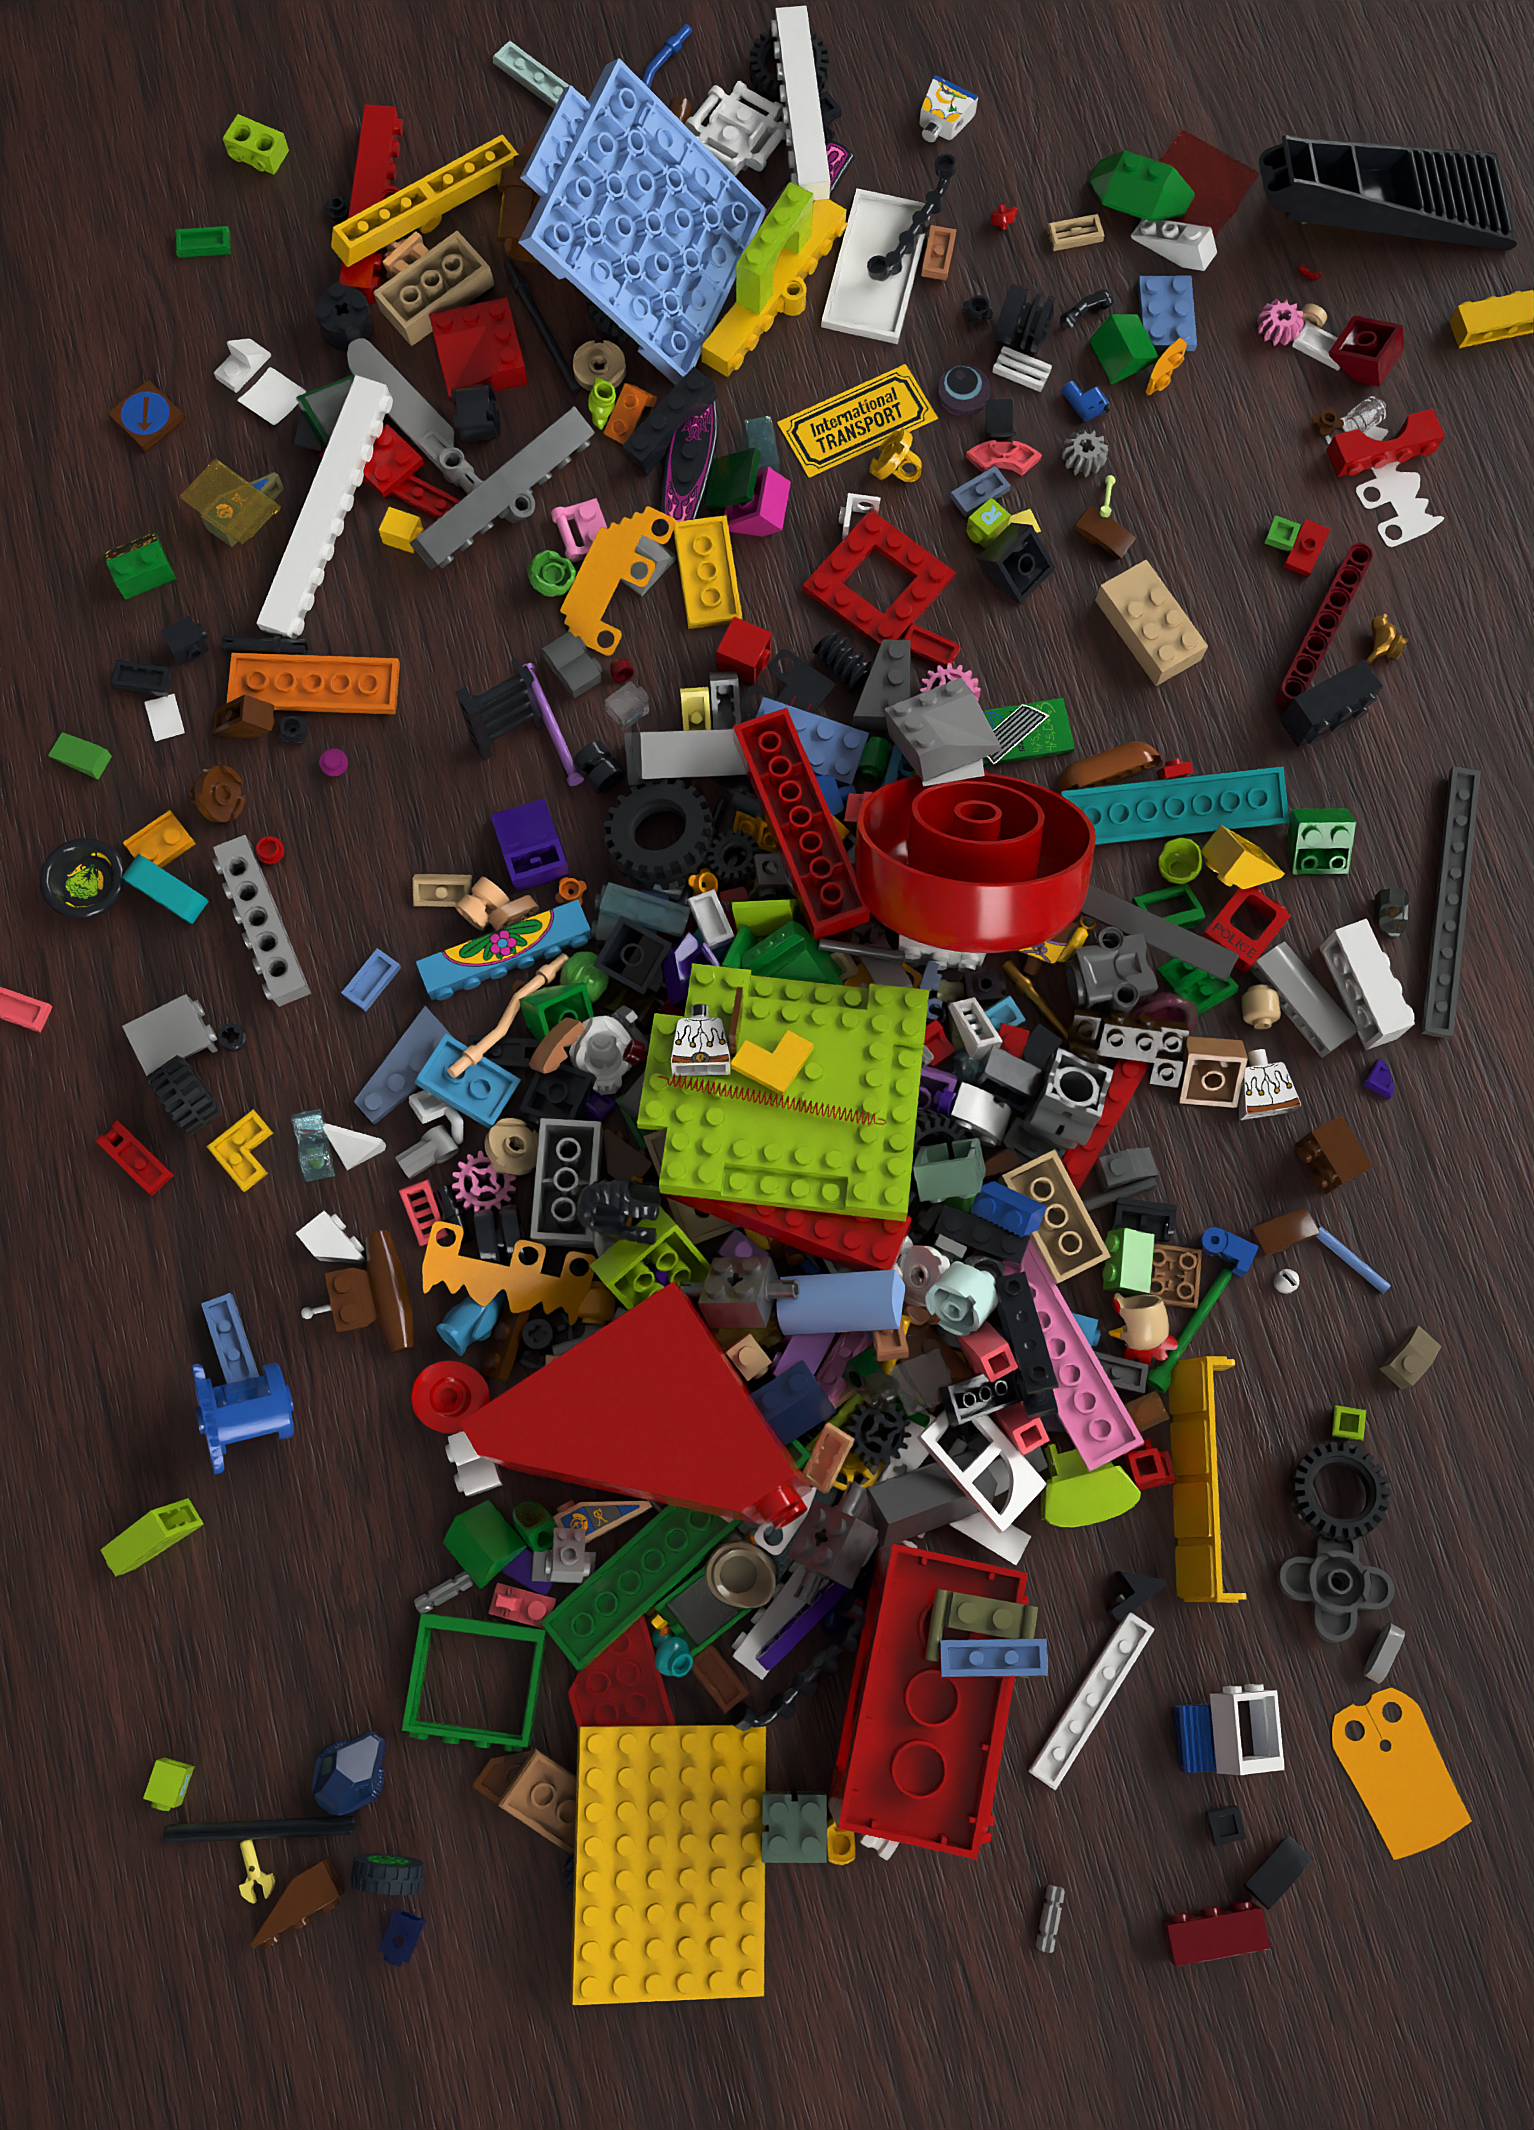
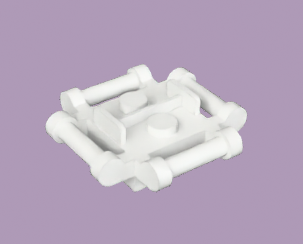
M741 81L736 83L730 96L725 94L722 88L714 85L708 92V98L695 115L689 117L684 124L734 176L741 169L745 171L748 166L756 171H762L767 164L766 160L780 141L785 140V129H789L787 124H783V122L777 123L782 115V107L784 105L777 101L773 103L749 90L747 85ZM743 98L767 111L769 114L765 116L740 101ZM716 104H718L716 109L710 115L709 124L706 127L702 126L701 123L704 121V119L707 117V115L710 113L713 107Z

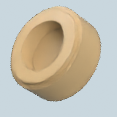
M1306 304L1301 310L1303 311V324L1307 321L1318 328H1322L1327 320L1326 312L1315 304Z

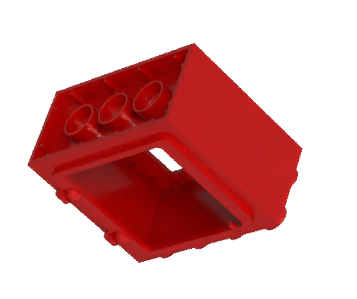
M889 1544L876 1549L874 1570L865 1605L867 1620L859 1636L860 1643L856 1651L827 1799V1805L838 1829L977 1860L981 1843L990 1842L992 1834L987 1830L989 1825H994L995 1820L991 1815L1015 1676L942 1677L941 1648L938 1662L925 1660L935 1589L1028 1605V1596L1024 1595L1028 1573L898 1544ZM945 1626L942 1640L1010 1639Z

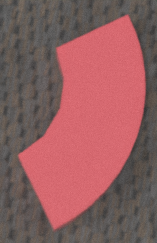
M991 440L971 448L966 452L965 457L982 473L996 466L998 469L1012 470L1023 476L1041 460L1042 455L1032 447L1017 441H1012L1011 443Z

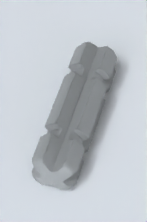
M463 1571L456 1575L454 1580L449 1579L430 1590L428 1595L423 1594L414 1600L420 1614L426 1613L433 1609L432 1606H439L458 1595L460 1590H467L473 1586V1580L466 1571Z
M1047 1886L1045 1894L1047 1903L1043 1904L1039 1925L1041 1934H1038L1036 1948L1047 1953L1054 1951L1056 1940L1053 1937L1057 1935L1062 1910L1060 1903H1063L1065 1894L1064 1889L1059 1886Z

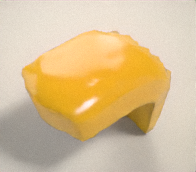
M830 1818L827 1821L828 1861L838 1865L848 1864L855 1859L856 1855L854 1832L838 1829L834 1819Z

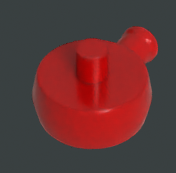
M999 204L998 209L991 212L990 220L992 225L1000 226L1001 230L1007 229V225L1014 222L1018 209L1015 206L1005 208V204Z

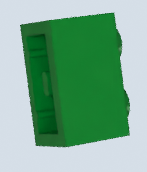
M1347 808L1291 809L1288 844L1292 874H1348L1356 821Z

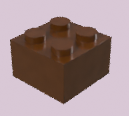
M1342 1115L1314 1129L1296 1143L1300 1159L1305 1164L1308 1163L1313 1172L1312 1177L1318 1188L1323 1189L1326 1194L1352 1181L1373 1167Z

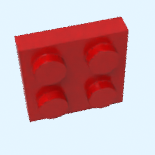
M386 424L380 437L375 439L371 460L365 464L363 477L385 498L393 489L401 485L425 463L423 458Z

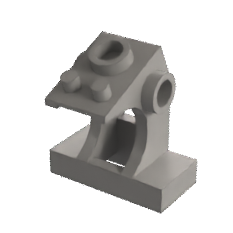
M554 1527L552 1550L544 1552L533 1551L531 1581L584 1583L595 1572L596 1552H585L586 1529Z

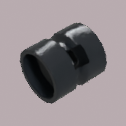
M596 740L586 745L573 759L575 767L583 776H588L587 782L597 794H603L614 788L625 775L623 767L615 758H611V752L601 740Z

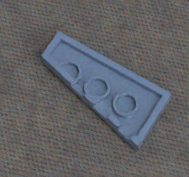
M424 1006L354 1100V1103L373 1125L419 1088L414 1082L445 1033L454 1038L426 1006Z

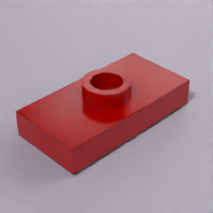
M1305 519L1284 564V568L1309 578L1331 529Z

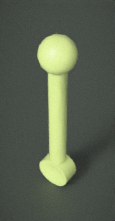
M1108 475L1105 478L1107 486L1104 506L1101 507L1099 512L1102 517H1109L1111 513L1109 502L1112 485L1115 483V477L1112 475Z

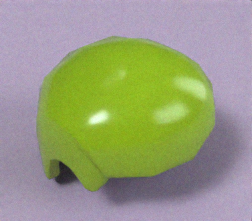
M1186 838L1168 841L1158 859L1159 871L1162 877L1170 883L1185 884L1194 880L1202 867V855L1199 846L1191 839Z

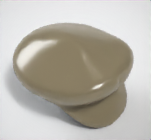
M743 1541L724 1543L712 1552L705 1568V1579L708 1588L717 1599L735 1607L757 1608L767 1604L774 1594L777 1571L776 1565L768 1553L757 1546Z

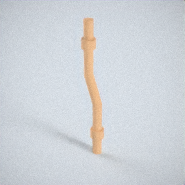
M562 953L549 965H543L536 971V976L513 995L497 1027L475 1046L470 1045L462 1052V1057L447 1069L451 1077L456 1078L469 1066L476 1065L483 1058V1054L506 1035L521 1007L519 999L537 991L542 985H548L556 978V973L562 969L565 962L569 959L566 954Z

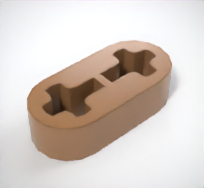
M527 895L497 908L490 914L488 921L497 931L532 917L538 911L539 906L530 895Z

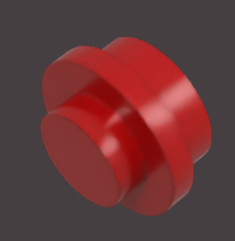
M272 836L260 839L255 848L257 858L262 863L268 865L279 862L284 856L285 851L282 842Z

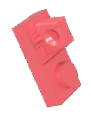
M497 1583L488 1614L545 1629L540 1622L555 1609L557 1599Z

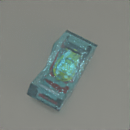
M321 1109L292 1115L291 1122L299 1144L298 1159L305 1181L309 1182L335 1176L330 1141L323 1129L325 1121Z

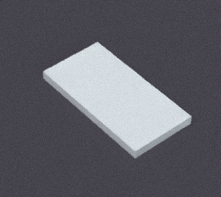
M856 189L821 321L822 328L898 344L926 233L916 236V249L913 253L904 254L902 258V271L896 275L891 274L887 280L881 282L871 279L868 275L867 263L874 256L886 257L889 252L896 249L899 244V235L904 231H908L913 223V214L921 211L925 203Z

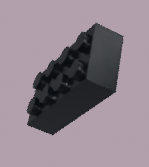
M1014 1371L992 1383L982 1372L938 1387L949 1425H960L1022 1401Z

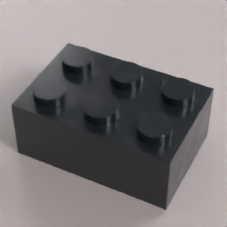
M1363 659L1295 697L1280 722L1297 747L1305 743L1312 745L1324 736L1323 733L1329 730L1335 732L1342 728L1348 719L1354 717L1356 720L1364 716L1369 711L1368 707L1378 699L1376 695L1383 685Z

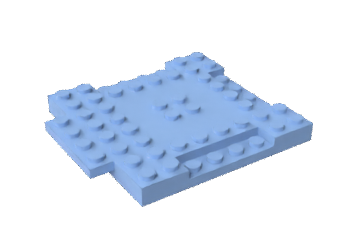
M618 58L606 64L588 102L571 85L564 88L520 176L540 196V199L519 243L559 280L566 277L640 345L638 352L674 385H677L691 368L695 367L701 354V346L709 337L735 281L736 263L757 233L767 209Z

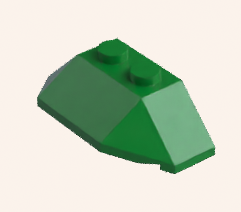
M1126 150L1100 159L1088 182L1102 205L1150 222L1166 220L1176 216L1177 218L1184 217L1195 197V192L1173 166Z

